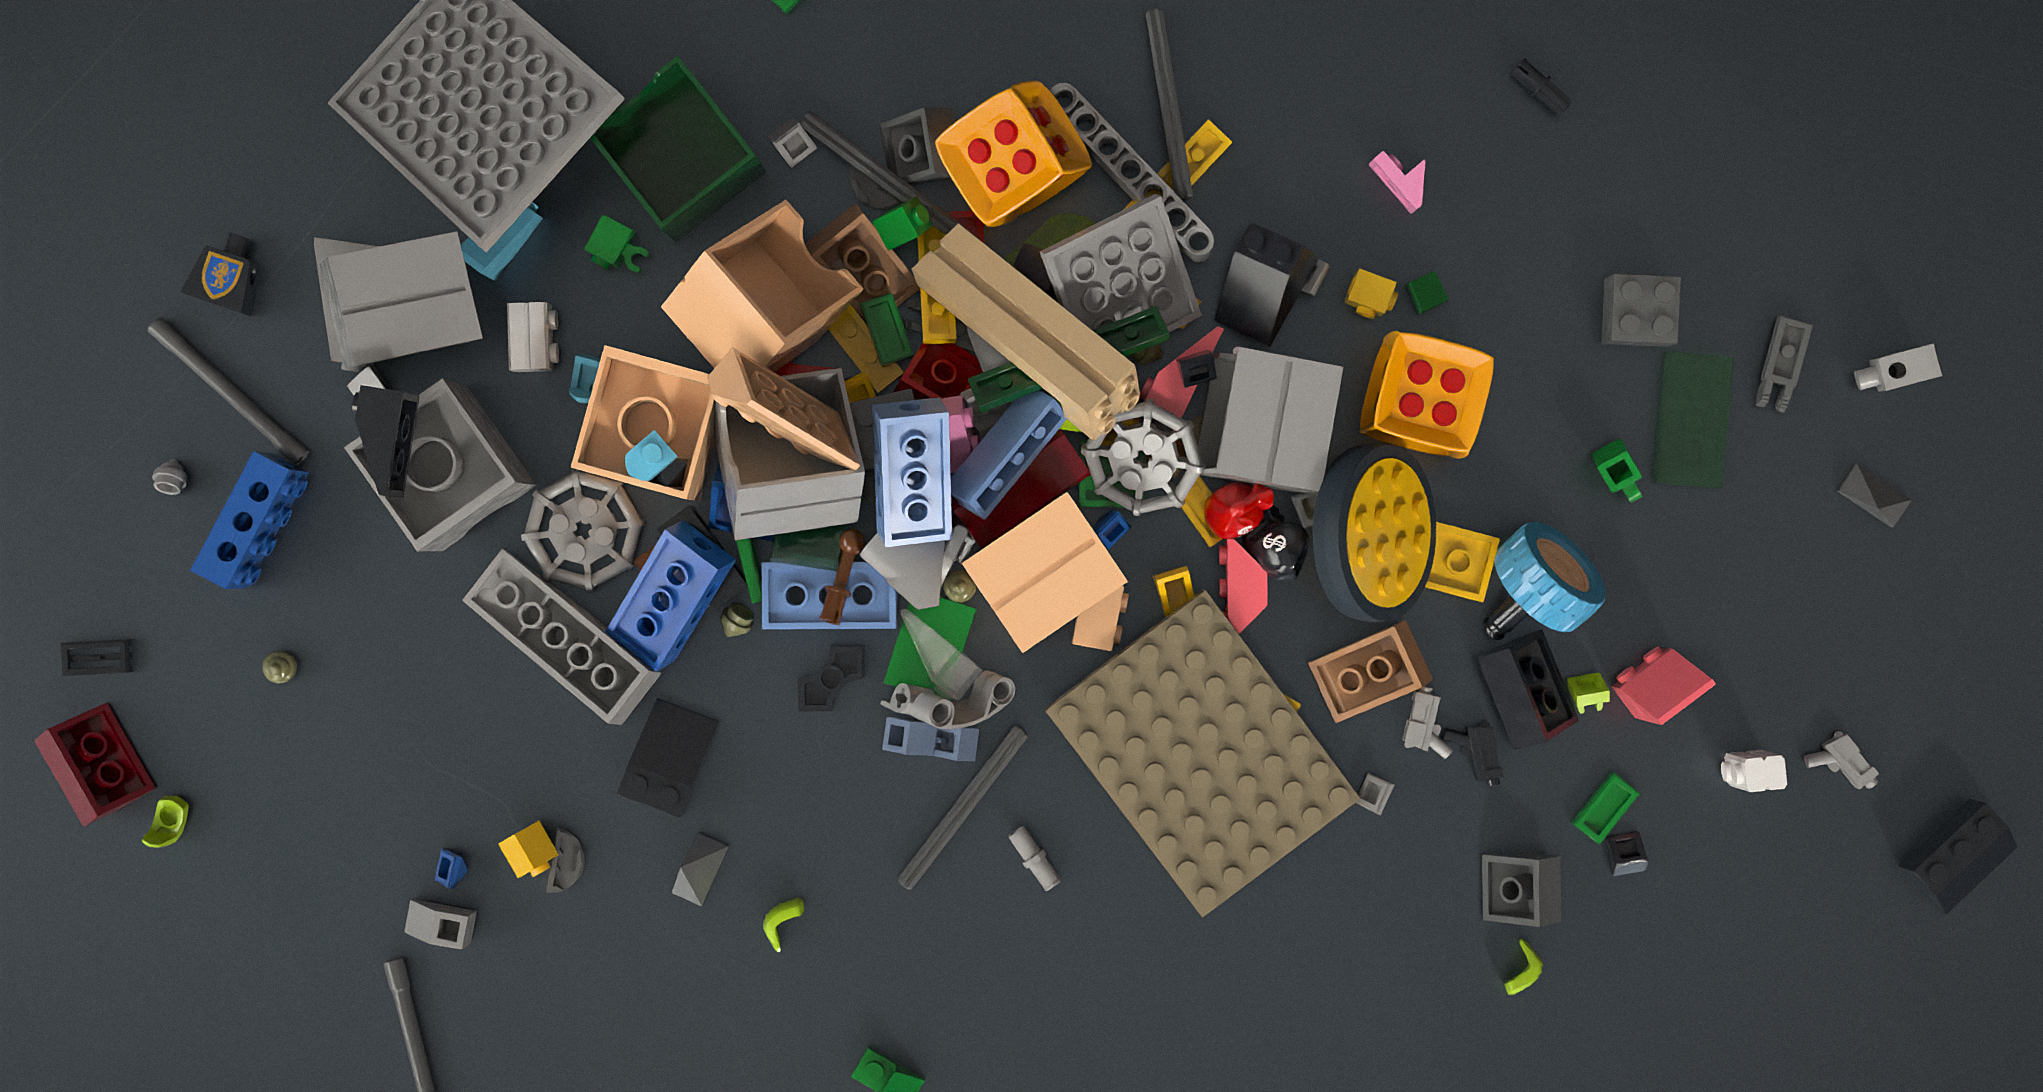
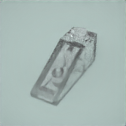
M905 607L900 614L931 681L936 684L933 690L949 701L953 698L958 702L983 671V668Z

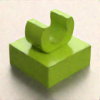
M1600 672L1567 678L1568 690L1580 714L1585 712L1584 706L1594 704L1597 711H1600L1603 708V702L1610 701V691Z

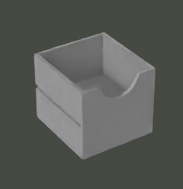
M457 231L329 256L319 264L345 368L483 338Z
M1243 347L1234 348L1233 354L1215 353L1213 357L1217 379L1209 381L1198 441L1202 461L1206 463V468L1200 475L1233 482H1246L1250 485L1260 484L1271 489L1288 492H1319L1325 474L1343 367Z
M841 368L784 375L781 377L839 412L860 464L857 470L820 460L810 453L807 455L802 454L789 440L784 437L781 439L774 437L766 430L764 425L757 421L754 423L747 421L734 407L730 405L727 407L722 406L715 400L714 439L735 540L858 522L865 470Z
M442 378L418 395L420 398L404 498L381 496L378 494L361 437H358L344 447L417 551H444L464 537L467 531L483 518L500 507L515 501L536 486L532 477L466 385Z

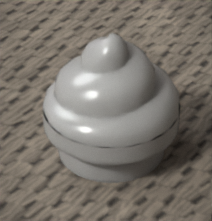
M172 459L154 470L152 476L154 480L153 486L162 493L176 495L181 492V489L186 487L188 476L183 471V467L178 463V460Z

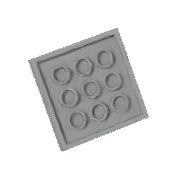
M1154 194L1040 251L1058 303L1091 330L1156 305L1169 332L1202 316L1160 195Z

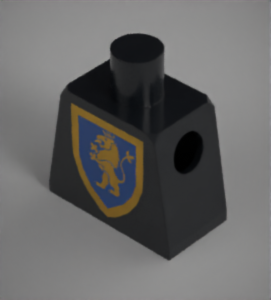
M230 232L224 251L207 245L183 285L181 293L251 316L260 264L243 258L250 239Z

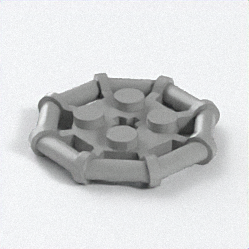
M1146 399V402L1138 403L1130 411L1119 412L1114 417L1116 423L1113 429L1118 435L1111 446L1101 445L1107 434H1101L1095 441L1089 438L1081 446V454L1086 458L1095 486L1093 491L1096 495L1101 494L1132 511L1133 516H1140L1141 513L1173 506L1180 508L1185 504L1184 499L1200 473H1203L1206 468V463L1202 461L1193 432L1194 424L1191 420L1185 421L1154 403V399ZM1144 416V422L1125 426L1122 422ZM1152 418L1174 430L1170 433L1165 430L1164 432L1156 428L1157 425L1152 423ZM1178 438H1182L1187 458L1179 456L1175 440ZM1139 450H1143L1145 455L1151 454L1152 458L1149 459L1148 463H1142L1136 459ZM1099 456L1109 458L1113 473L1105 477ZM1176 468L1186 469L1187 471L1177 487H1175L1170 479ZM1120 481L1125 488L1136 490L1135 498L1112 486V484ZM1162 487L1167 493L1143 499L1144 491Z
M572 469L571 473L541 490L536 489L532 494L534 497L524 534H521V539L526 542L542 570V577L545 580L549 581L551 579L584 588L587 592H593L597 586L626 570L631 571L634 567L632 562L642 526H645V519L640 518L623 488L624 483L622 481H614L585 473L578 469ZM583 486L607 492L602 500L584 496ZM574 487L575 497L561 505H557L551 500L562 492ZM614 498L627 521L618 522L611 511L609 504ZM545 506L553 511L549 521L548 531L538 532ZM580 521L583 524L590 523L592 529L588 531L590 536L588 539H585L583 536L577 537L575 533L578 529L577 524ZM628 528L620 554L614 549L616 535H618L619 529ZM549 538L558 553V557L553 563L539 539ZM607 555L616 560L593 573L592 564ZM565 560L583 564L584 575L561 569L560 567Z

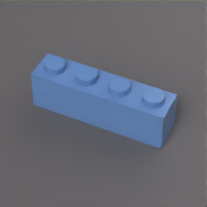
M1040 390L1013 401L951 477V496L959 505L984 520L988 517L1067 420L1058 402Z

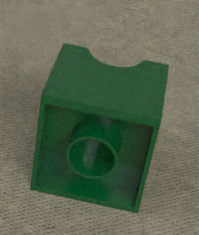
M678 55L659 69L651 82L638 95L616 108L590 137L657 225L675 242H678L766 173L757 156Z

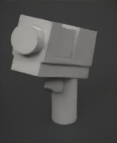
M1424 686L1419 689V692H1413V705L1410 718L1406 721L1402 740L1405 741L1404 746L1406 748L1416 746L1428 752V747L1430 746L1441 757L1446 759L1453 749L1438 737L1441 727L1438 724H1434L1441 697L1432 695L1433 689Z
M1836 731L1833 738L1820 744L1825 751L1804 755V763L1807 768L1827 764L1833 772H1837L1840 769L1856 789H1861L1863 786L1870 789L1878 783L1876 776L1879 773L1867 763L1859 753L1860 749L1848 734H1844L1841 731Z

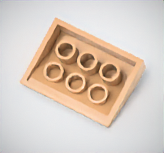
M734 347L730 349L707 377L712 391L711 395L719 404L725 407L728 405L734 407L747 421L751 423L757 421L764 425L766 430L778 439L784 437L789 440L802 454L807 455L810 453L820 460L852 470H857L860 466L839 412Z

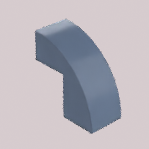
M887 717L882 750L904 755L937 756L955 761L975 762L979 729L973 727L940 729L918 719Z

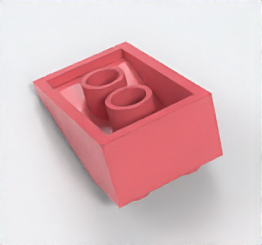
M1217 326L1176 359L1205 350L1213 353L1224 329ZM1175 359L1159 371L1154 379L1150 377L1146 379L1139 398L1143 399V402H1146V399H1154L1155 404L1182 418L1197 385L1184 387Z
M1656 647L1643 656L1644 662L1634 669L1631 666L1622 671L1616 677L1618 682L1611 687L1634 718L1662 725L1716 685V683L1674 649Z

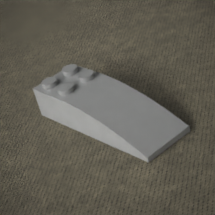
M501 549L462 600L608 724L622 725L662 674L661 671L656 672L608 635L605 632L608 627L506 549Z

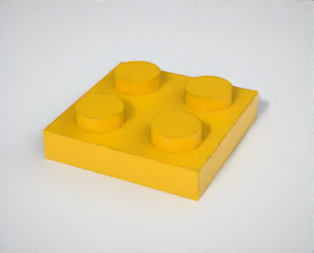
M1436 522L1435 555L1425 588L1484 602L1500 538Z

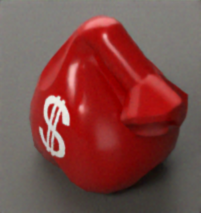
M1231 482L1220 487L1207 498L1204 504L1205 520L1211 531L1221 539L1240 537L1260 524L1264 517V510L1273 506L1274 493L1270 488L1260 484H1256L1253 487L1246 482Z

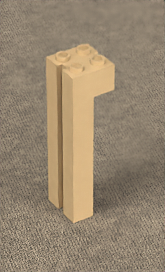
M959 223L940 241L941 246L934 253L929 251L912 268L919 287L1061 402L1064 417L1093 441L1101 434L1105 435L1111 431L1116 423L1114 417L1119 412L1130 411L1137 404L1140 390L1135 364Z

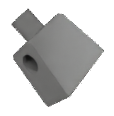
M1934 344L1922 345L1869 360L1870 367L1854 371L1859 390L1876 386L1878 392L1942 376ZM1890 366L1895 368L1894 377H1891L1889 374Z

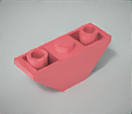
M1225 539V546H1219V565H1225V579H1219V598H1225V612L1222 613L1236 632L1240 634L1268 605L1267 572L1234 539Z

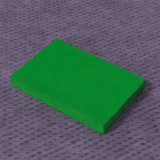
M940 597L939 606L917 609L909 602L883 683L894 687L905 683L930 688L936 695L948 699L976 608Z

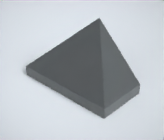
M1854 464L1837 492L1890 527L1895 526L1911 502V499L1859 464Z
M699 832L680 867L672 893L702 906L729 845Z

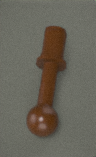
M848 529L841 534L839 547L842 550V555L833 586H825L827 595L819 620H826V623L840 625L846 599L851 597L852 594L846 590L855 555L861 553L865 547V537L856 529Z

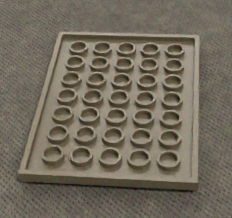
M1202 589L1044 708L1202 918L1361 799L1205 589Z

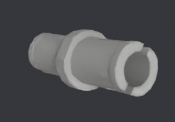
M1021 826L1008 836L1024 859L1022 862L1026 869L1030 868L1045 891L1050 890L1061 882V878L1046 858L1047 852L1044 848H1039L1024 826Z

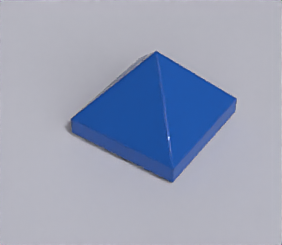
M1113 509L1098 518L1093 531L1107 549H1110L1131 528V525L1116 509Z
M442 848L435 881L449 889H454L468 869L461 856Z

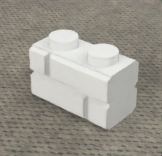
M547 302L507 303L509 370L513 372L554 371V363H559L560 356L558 343H553V330H558L557 310H552V305Z
M1761 749L1726 753L1724 757L1725 762L1721 763L1722 778L1732 787L1748 792L1765 791V789H1785L1787 785L1785 759L1780 754Z

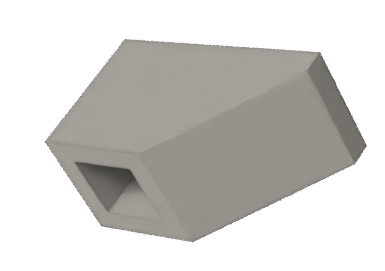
M411 899L405 933L428 944L462 950L471 943L477 911Z

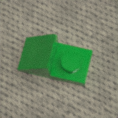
M870 1046L866 1049L851 1076L876 1092H918L925 1081L923 1077Z

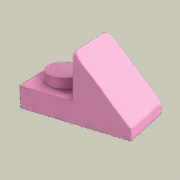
M1384 151L1368 164L1410 214L1422 205L1425 159L1406 175L1401 172L1403 166L1394 155H1387Z

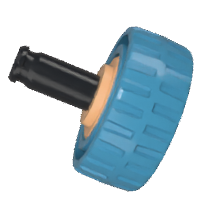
M1541 522L1526 523L1511 535L1496 552L1494 560L1496 571L1510 596L1491 613L1489 618L1483 620L1482 625L1484 631L1494 640H1502L1506 633L1511 632L1528 615L1553 630L1560 632L1573 631L1603 605L1606 598L1604 582L1586 554L1567 536Z

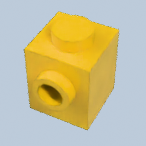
M1359 268L1354 273L1343 303L1356 307V313L1366 318L1374 319L1375 315L1380 317L1385 314L1386 310L1392 311L1396 303L1398 292H1395L1394 289L1397 282Z
M540 821L498 843L517 878L528 872L531 873L532 877H535L549 869L548 861L559 855Z

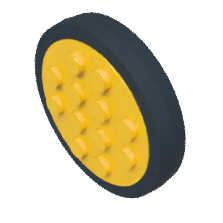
M1383 443L1357 445L1344 451L1333 462L1321 484L1313 518L1315 565L1327 597L1342 614L1367 622L1390 621L1400 618L1418 601L1430 576L1436 547L1434 499L1422 467L1407 450L1396 445Z

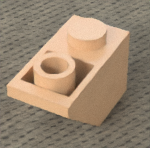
M1124 586L1119 587L1077 616L1072 644L1112 651L1113 644H1120L1123 626L1117 625L1119 612H1126L1129 597L1128 593H1123Z

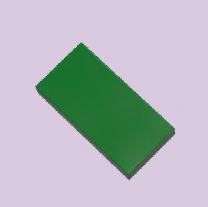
M889 293L860 303L881 366L884 367L913 357L914 354L893 294Z
M752 538L736 540L752 604L761 602L762 575Z
M1611 772L1571 823L1600 845L1639 796L1640 792L1616 773Z

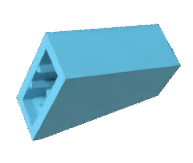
M532 202L487 253L468 237L461 244L464 261L481 274L496 281L543 218L536 213L539 207Z

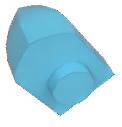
M583 353L575 355L569 394L578 403H589L601 358Z
M653 430L626 453L625 465L630 476L642 481H650L678 456L660 435Z

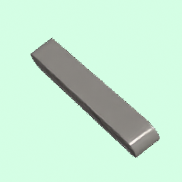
M1058 83L1053 86L1050 92L1056 99L1066 96L1073 100L1070 106L1063 108L1093 159L1136 203L1144 200L1147 192L1151 190L1159 191L1163 195L1162 200L1168 217L1172 214H1181L1185 218V222L1181 226H1172L1179 249L1187 258L1194 262H1204L1209 259L1214 249V237L1210 229L1072 85ZM1083 120H1091L1095 123V126L1090 131H1081L1077 126ZM1106 143H1112L1117 146L1116 152L1112 155L1101 153L1100 148ZM1132 166L1139 169L1140 174L1133 179H1128L1122 175L1123 170L1127 167ZM1200 237L1205 239L1208 246L1200 251L1194 250L1190 246V242L1194 238Z

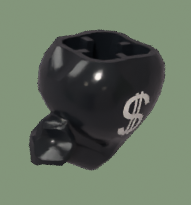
M1273 505L1265 510L1264 517L1256 528L1242 535V543L1246 551L1261 565L1269 577L1279 581L1296 580L1309 553L1311 541L1307 531L1302 526L1293 522L1284 523V516Z

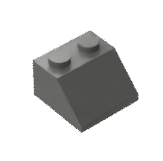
M924 107L880 123L887 168L911 186L951 178L937 152L935 140L955 123L953 108Z
M1535 853L1482 854L1483 920L1536 927L1561 922V856Z

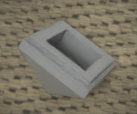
M1368 773L1358 794L1361 799L1356 803L1381 815L1394 785Z

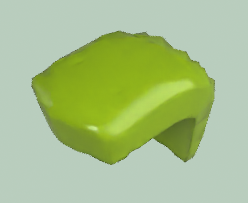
M170 795L162 797L157 803L153 823L149 831L143 836L142 842L154 848L175 843L181 836L186 824L188 803L179 796Z
M800 898L779 903L765 915L763 929L776 952H779L781 948L776 927L785 920L801 916L804 912V903Z
M1521 938L1519 943L1527 957L1528 967L1518 976L1506 981L1504 986L1508 995H1515L1532 985L1542 973L1543 964L1541 958L1524 938Z

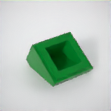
M1435 271L1404 285L1419 315L1449 300Z

